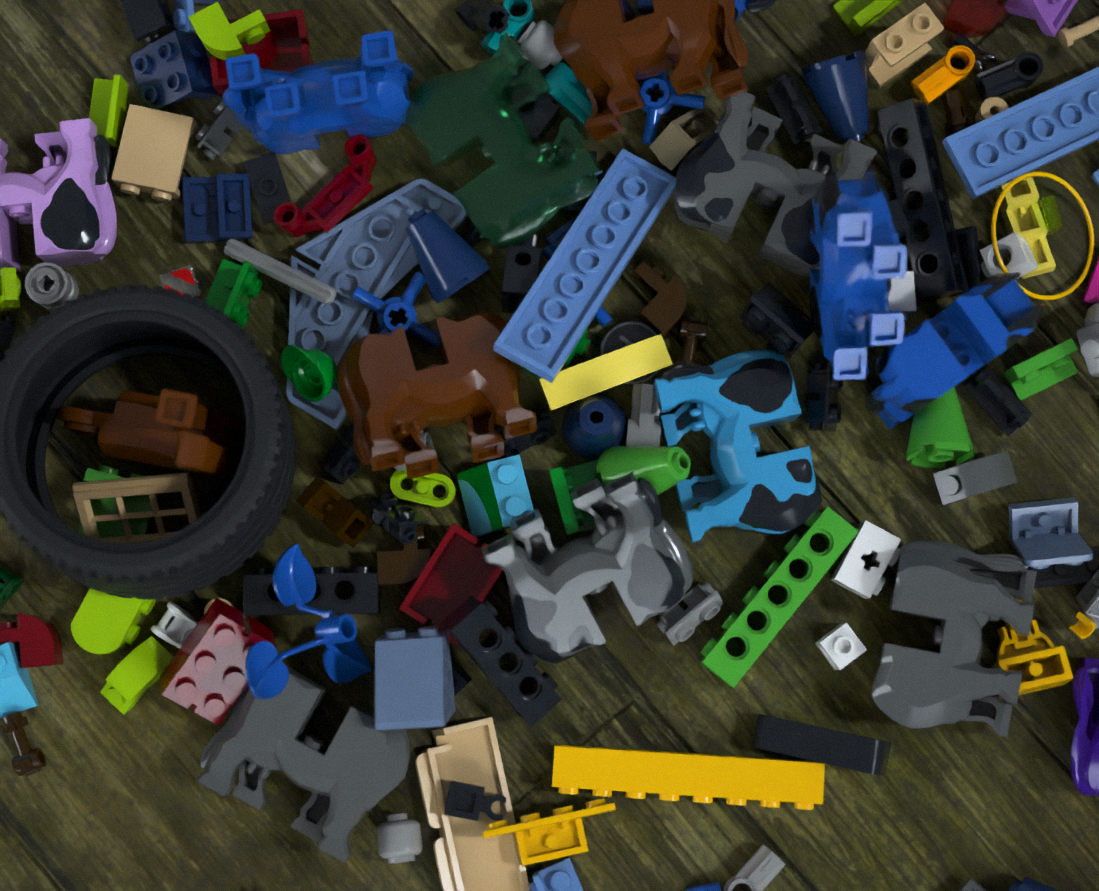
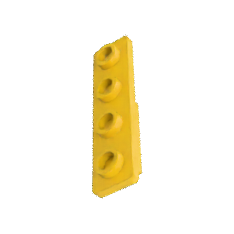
M605 798L586 802V809L573 811L571 805L553 809L554 816L541 819L540 813L521 816V823L508 826L506 820L487 824L488 830L481 832V838L484 840L515 833L521 866L588 852L581 818L616 810L615 803L606 804Z

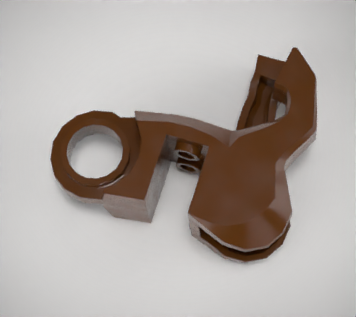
M166 389L161 391L160 396L123 390L116 401L114 414L60 406L57 416L58 421L64 422V429L98 437V444L103 454L113 457L115 461L144 466L146 463L161 466L177 473L189 472V475L215 480H226L236 475L239 466L233 463L239 435L246 436V423L236 414L213 406L198 404V397L196 395Z

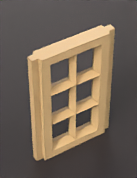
M189 472L77 482L72 485L74 490L73 496L86 537L95 540L123 544L153 541L176 533H165L161 516L187 514L189 525L202 517ZM181 492L185 508L159 510L155 494ZM148 495L152 511L126 513L122 497ZM115 497L119 514L94 516L90 503L91 499ZM155 518L158 533L132 535L128 519ZM122 521L126 536L100 538L96 522Z

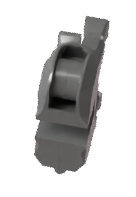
M926 539L913 540L904 544L901 547L889 611L941 621V626H934L931 646L937 647L936 653L882 643L879 666L871 697L878 708L892 720L911 729L928 728L947 723L954 724L959 720L982 721L992 726L997 735L1007 737L1013 705L1000 703L993 695L1000 696L1008 703L1017 704L1022 672L1014 670L1004 671L1000 667L984 668L980 666L983 650L981 628L988 620L998 621L1001 619L1008 623L1017 635L1029 636L1035 606L1031 602L1037 571L1027 570L1028 566L1025 565L1024 560L1012 554L979 555L957 545Z
M288 668L289 679L287 685L280 694L273 698L258 699L253 696L249 686L245 689L229 711L226 724L205 746L201 756V767L206 771L196 781L220 795H229L234 786L236 769L239 766V784L232 795L261 810L267 803L264 788L265 779L268 778L271 771L277 772L282 770L297 786L311 792L310 799L300 809V816L294 820L291 828L319 842L317 847L342 862H346L352 854L349 839L353 828L362 819L365 812L373 809L384 796L394 790L405 778L410 758L407 732L405 729L376 730L375 715L363 707L355 705L350 707L328 750L325 749L328 743L311 734L309 737H303L324 699L328 688Z

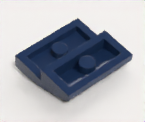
M248 174L182 177L184 244L227 242L229 239L237 241L252 239L250 182Z

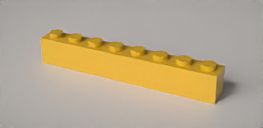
M554 744L552 787H559L558 793L577 795L579 789H592L593 796L612 797V791L626 792V798L646 799V793L659 794V800L679 801V795L693 796V802L713 803V797L726 798V804L746 805L747 800H760V806L780 808V802H794L793 808L814 810V804H823L825 763L807 760Z

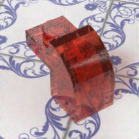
M952 0L942 25L945 30L956 35L962 33L967 38H977L991 32L1005 15L1007 9L1001 7L1004 0Z

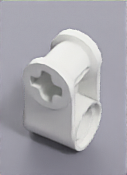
M169 601L166 605L168 610L159 623L153 625L150 630L161 639L180 649L199 621L194 619L190 613Z

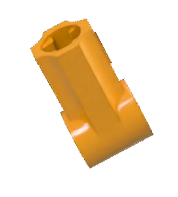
M963 45L951 48L943 58L911 81L910 85L914 93L921 101L926 102L927 105L957 82L966 79L974 66L975 55L970 48ZM959 58L964 61L966 68L957 70L952 67L950 60Z

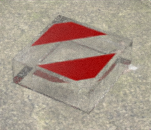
M191 265L159 275L164 289H174L180 295L187 293L197 299L203 297Z

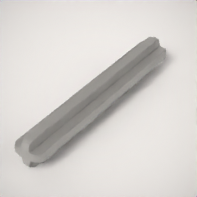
M229 239L224 247L226 255L242 263L248 261L258 271L327 305L332 304L337 295L335 288L235 239Z

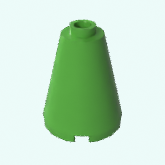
M955 386L914 414L906 451L907 461L911 459L912 465L924 468H946L947 461L956 460L957 466L972 461L974 458V448Z
M614 446L606 449L600 455L596 473H601V486L605 493V485L633 471L636 479L644 478L649 481L655 488L658 496L687 478L691 462L685 451L676 446Z

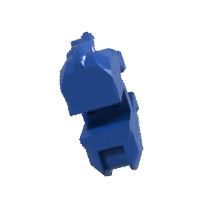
M390 30L363 35L361 39L362 46L360 47L361 54L357 58L317 62L291 72L261 69L260 61L255 54L226 59L229 87L223 93V102L236 114V120L246 130L253 133V138L257 142L278 154L288 155L301 150L321 149L319 134L345 129L349 137L364 135L370 138L389 135L415 117L420 111V105L410 99L408 82L414 77L413 68L398 59L393 32Z

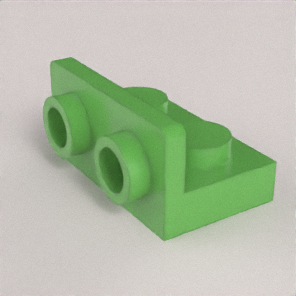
M1071 338L1004 372L1015 396L1020 401L1077 373V369L1070 357V354L1078 350L1073 339Z

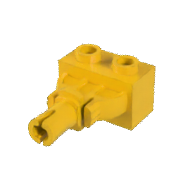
M1032 620L1029 636L1017 635L1008 623L1004 627L997 629L1000 643L996 653L997 662L991 668L1000 667L1004 671H1021L1022 679L1019 695L1062 686L1073 679L1064 645L1054 647L1052 641L1040 631L1037 620Z

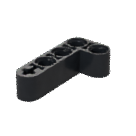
M758 713L752 747L885 776L892 742Z

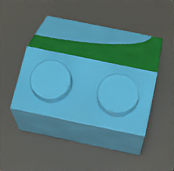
M520 454L491 461L456 474L471 534L475 537L510 529L512 521L534 511Z

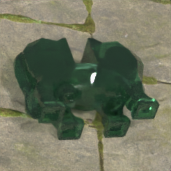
M508 32L500 37L499 49L489 59L479 62L472 68L432 76L423 82L415 92L406 116L407 125L413 135L425 147L435 166L449 167L478 145L489 161L493 159L496 161L494 165L453 194L463 205L471 221L482 235L488 238L494 246L503 248L511 244L517 245L534 235L560 208L589 197L598 184L596 176L603 172L587 148L589 143L571 118L561 122L558 136L553 144L546 142L540 146L533 143L528 127L518 111L524 105L535 102L539 95L551 92L552 88L536 64L532 62L525 66L520 77L511 79L517 74L518 67L524 65L529 60L512 34Z

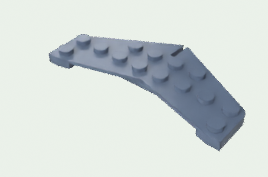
M416 179L336 225L328 233L324 232L295 249L297 253L320 265V268L316 270L292 255L291 267L335 288L337 295L333 303L327 305L290 287L288 345H294L300 349H317L325 352L335 361L337 366L342 357L347 354L351 344L369 334L375 312L351 297L356 287L360 286L381 299L419 264L406 228L411 225L407 219L423 208L427 214L433 210L455 230L465 220L471 210V205L428 180ZM287 377L286 394L289 401L338 431L347 416V412L339 395L337 379L326 398L321 401L312 402L303 397Z

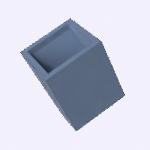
M438 626L420 627L418 632L405 633L404 628L385 630V634L375 641L376 730L445 726L456 711L449 632L447 630L439 631Z

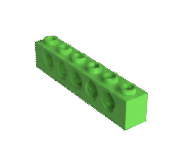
M830 507L823 508L821 512L817 509L804 522L808 528L801 537L795 534L783 548L787 554L780 563L774 560L762 574L767 579L758 589L753 586L742 599V602L746 605L737 615L733 611L721 625L725 630L717 641L712 637L700 651L704 656L700 663L729 687L734 688L858 534L859 531ZM814 534L821 535L826 541V547L821 553L813 551L810 547V538ZM793 560H799L805 566V574L800 579L794 578L789 572V565ZM773 585L781 587L785 593V598L779 605L773 604L768 598V591ZM753 611L761 613L764 618L763 627L757 631L752 630L747 624V617ZM732 637L739 638L743 643V651L736 657L728 654L726 650V643Z

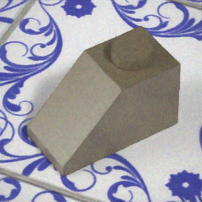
M705 107L704 109L695 108L670 122L649 148L656 154L657 159L671 171L680 166L681 162L705 139L713 135L719 122Z

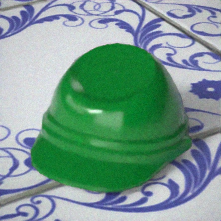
M287 345L281 354V366L297 391L312 402L321 401L326 398L337 379L335 361L328 354L317 349H300L294 345Z

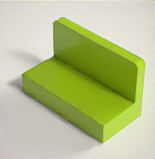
M840 0L834 5L833 10L854 36L857 37L903 0Z
M114 74L113 80L94 78L89 119L97 126V135H104L110 147L119 148L124 127L129 85L122 75Z

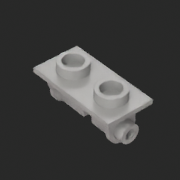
M707 581L702 585L698 583L684 596L683 601L688 605L685 611L676 604L672 609L659 616L660 621L656 625L666 634L673 646L679 641L687 640L694 633L695 627L704 620L712 619L719 612L720 606L724 604L719 593Z

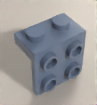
M1074 497L1008 504L1009 541L1020 558L1024 560L1026 566L1034 569H1045L1053 564L1080 565L1083 561L1093 559V551L1078 533V501Z

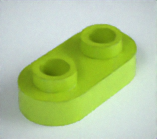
M396 470L390 479V488L393 494L399 499L408 502L444 508L453 502L456 495L453 481L449 477L438 473L413 478L414 485L410 490H403L401 486L402 481L408 478L406 470ZM437 486H443L446 490L445 495L441 498H437L433 494Z

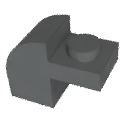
M1008 451L982 457L933 473L943 505L1018 483Z

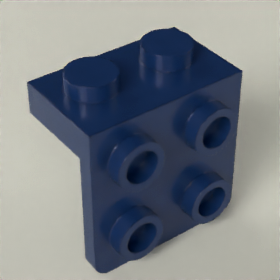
M174 30L131 56L130 61L143 107L162 111L186 97L209 100L218 95L213 87L206 48L198 34Z

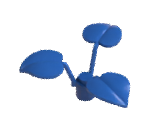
M299 544L290 546L280 556L274 569L273 585L275 593L283 605L291 606L296 603L298 610L321 616L323 619L315 627V635L317 637L315 640L285 650L279 654L275 646L268 641L257 642L249 649L245 662L246 677L253 696L258 699L273 698L286 687L289 671L282 662L285 657L324 644L327 648L323 654V664L328 676L336 683L350 682L372 670L367 657L355 640L357 625L351 615L333 616L332 610L324 611L305 605L315 595L316 578L312 567L302 554Z

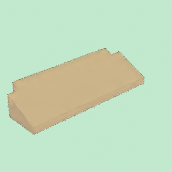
M488 717L432 730L435 747L421 750L422 754L417 755L415 758V767L428 825L432 828H438L440 838L434 841L433 850L442 891H531L526 868L521 866L515 833L482 840L481 832L488 830L487 824L497 822L490 819L485 812L479 813L478 821L444 814L450 782L454 780L485 787L483 797H488L492 794H501L506 797V802L495 801L491 805V810L493 813L502 814V820H506L508 826L516 824L493 718Z

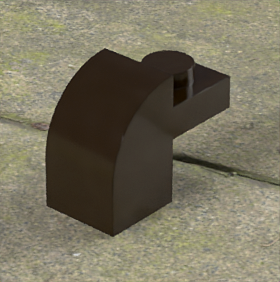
M643 261L634 270L633 277L654 298L640 312L639 318L657 335L662 334L664 339L683 316L687 304L686 288L677 274L667 283L664 281L666 275L656 265L651 264L649 267Z
M318 475L296 500L298 504L352 548L355 547L374 524L371 519Z
M424 524L417 525L416 540L413 543L403 544L404 550L377 551L378 585H406L418 579L433 554L431 549H419V544L425 543Z

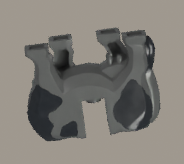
M748 92L723 99L725 115L716 126L713 135L705 139L681 162L676 173L673 198L678 219L688 226L709 232L728 243L750 197L754 199V204L765 210H772L774 208L778 210L757 257L773 262L788 271L807 276L809 275V270H817L820 267V255L810 239L812 199L829 173H835L837 180L863 179L868 171L875 172L869 166L877 150L855 140L848 139L841 152V166L838 171L836 157L842 146L813 134L808 145L811 156L808 168L795 169L780 156L765 152L766 148L773 142L774 134L778 131L782 119L753 107L756 97Z
M633 471L605 485L606 493L598 478L570 492L576 508L588 511L595 517L594 523L596 528L590 536L575 538L559 548L551 542L549 529L544 525L539 509H535L510 523L512 534L524 543L525 551L522 547L516 546L511 534L481 548L487 564L498 565L506 574L509 585L508 592L511 598V612L518 640L525 649L544 661L557 664L571 658L585 648L606 643L600 620L586 594H597L603 591L608 586V583L613 581L636 626H639L650 617L672 609L684 599L685 592L691 587L694 578L693 567L686 549L673 529L662 518L661 506L655 488L644 478L636 479Z

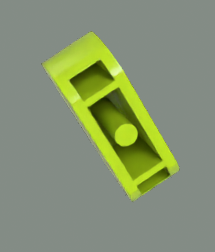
M89 588L71 622L72 635L77 644L90 653L112 654L119 652L127 644L132 645L141 630V627L137 625L143 614L148 615L156 600L118 597Z

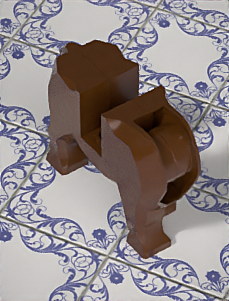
M568 0L561 9L555 24L554 45L572 69L576 79L586 88L587 95L592 104V112L585 120V128L595 141H599L622 133L623 128L619 120L622 114L645 107L644 99L640 95L641 87L637 80L657 76L674 65L677 66L669 77L678 95L708 86L705 71L709 61L712 63L710 83L718 99L723 100L747 92L749 89L741 69H744L749 59L748 49L734 23V0H652L654 13L640 15L636 18L627 0Z
M491 312L476 313L460 319L436 318L438 353L442 365L433 364L418 371L415 369L403 326L389 333L368 334L351 344L347 354L342 357L337 365L336 378L339 395L347 414L354 424V452L357 458L363 464L371 465L372 472L405 463L408 479H413L439 471L436 451L425 446L420 440V431L427 426L446 427L460 421L465 424L474 463L504 455V440L502 435L494 430L496 423L502 426L505 439L537 432L534 411L523 408L519 403L518 393L520 392L521 366L493 351L495 342L508 323Z

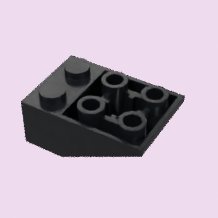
M770 282L749 299L740 315L744 320L742 325L754 336L760 334L768 341L766 346L769 350L779 352L788 360L814 332L811 318Z

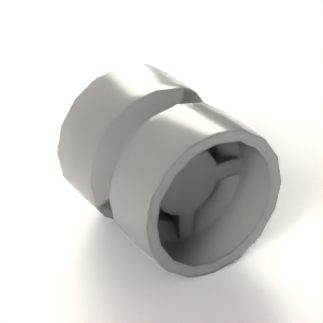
M43 262L35 265L30 269L25 279V288L29 297L49 311L55 306L57 309L64 306L63 302L69 299L72 301L78 298L79 288L76 280L54 263Z

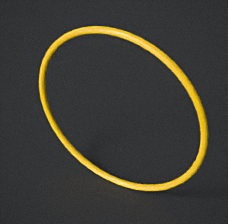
M1041 171L1028 172L1008 183L996 201L991 219L993 251L1002 272L1009 273L998 250L996 220L1003 198L1016 183L1029 177L1041 176L1053 179L1066 187L1081 206L1088 226L1089 253L1085 268L1079 279L1069 289L1056 295L1035 294L1020 285L1027 296L1039 300H1056L1067 296L1078 288L1090 269L1094 254L1093 225L1085 203L1069 183L1051 173Z

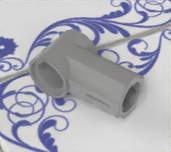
M634 384L631 400V419H628L626 446H660V409L655 387L652 384Z
M762 844L736 875L726 881L723 891H733L734 886L739 883H745L748 891H763L785 864L773 851Z

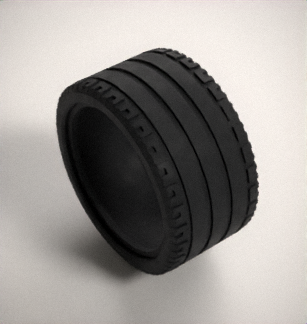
M123 285V289H117L115 286L108 287V289L102 291L97 289L93 290L91 295L81 294L72 301L69 299L63 302L64 306L58 309L55 306L44 317L41 315L37 318L38 323L33 327L29 325L25 329L26 332L14 340L16 344L12 349L8 348L4 353L6 356L2 362L0 361V514L5 518L12 531L30 549L70 578L94 590L130 599L137 597V599L156 600L162 599L164 596L174 598L191 594V590H203L210 585L218 583V579L222 576L227 578L234 571L244 566L242 562L247 558L251 559L265 544L263 540L266 536L270 537L273 530L280 522L281 516L279 515L282 511H285L290 498V486L294 482L296 465L295 435L290 412L271 367L261 350L254 344L255 342L237 323H233L234 321L213 305L208 307V304L200 298L197 299L187 293L180 295L177 290L163 289L160 286H154V289H150L146 285ZM151 355L185 358L200 363L224 377L241 394L246 414L245 448L241 463L229 488L205 515L185 529L170 536L142 543L123 544L95 540L81 535L65 525L56 511L49 493L45 472V457L48 439L58 416L59 407L63 406L85 381L115 363L135 357Z

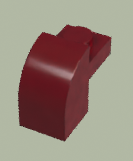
M17 614L18 628H16V622L0 623V644L19 642L21 668L63 665L61 638L51 622L36 615Z

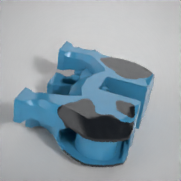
M769 349L744 351L721 359L709 366L677 365L667 370L662 375V379L654 380L660 413L669 412L681 403H685L674 414L660 416L659 421L661 422L665 446H675L682 436L690 430L695 432L702 430L710 438V461L714 472L713 475L704 477L694 476L691 480L684 479L674 485L680 511L684 513L690 543L699 542L705 532L716 527L735 526L741 530H753L767 534H783L803 524L817 511L822 502L820 485L813 469L810 446L758 458L756 456L757 452H760V444L757 433H751V430L792 422L802 413L797 399L794 378L789 364L785 361L782 354ZM697 503H700L697 509H691Z

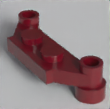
M354 135L347 140L344 149L350 159V164L304 208L298 209L295 204L285 202L275 209L274 221L283 231H287L292 237H300L306 232L324 230L328 233L374 189L370 181L377 158L373 153V146L364 135Z

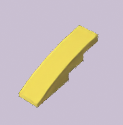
M1033 177L1016 183L1007 192L1000 204L1008 235L1016 232L1025 238L1038 265L1037 269L1023 275L1022 279L1052 272L1056 267L1046 239L1048 230L1038 206L1040 196ZM1008 183L995 189L997 197H999Z
M662 334L562 370L558 373L553 383L543 378L539 379L549 408L552 411L673 365Z

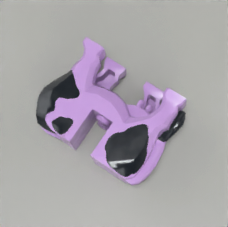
M91 119L59 122V132L34 134L36 144L47 155L42 160L43 168L34 174L20 172L5 173L7 166L5 156L8 152V144L0 138V269L2 267L16 268V272H21L17 221L20 224H33L36 256L44 262L54 263L60 267L86 265L101 261L114 247L117 236V214L108 183L111 149L104 135H97V126Z

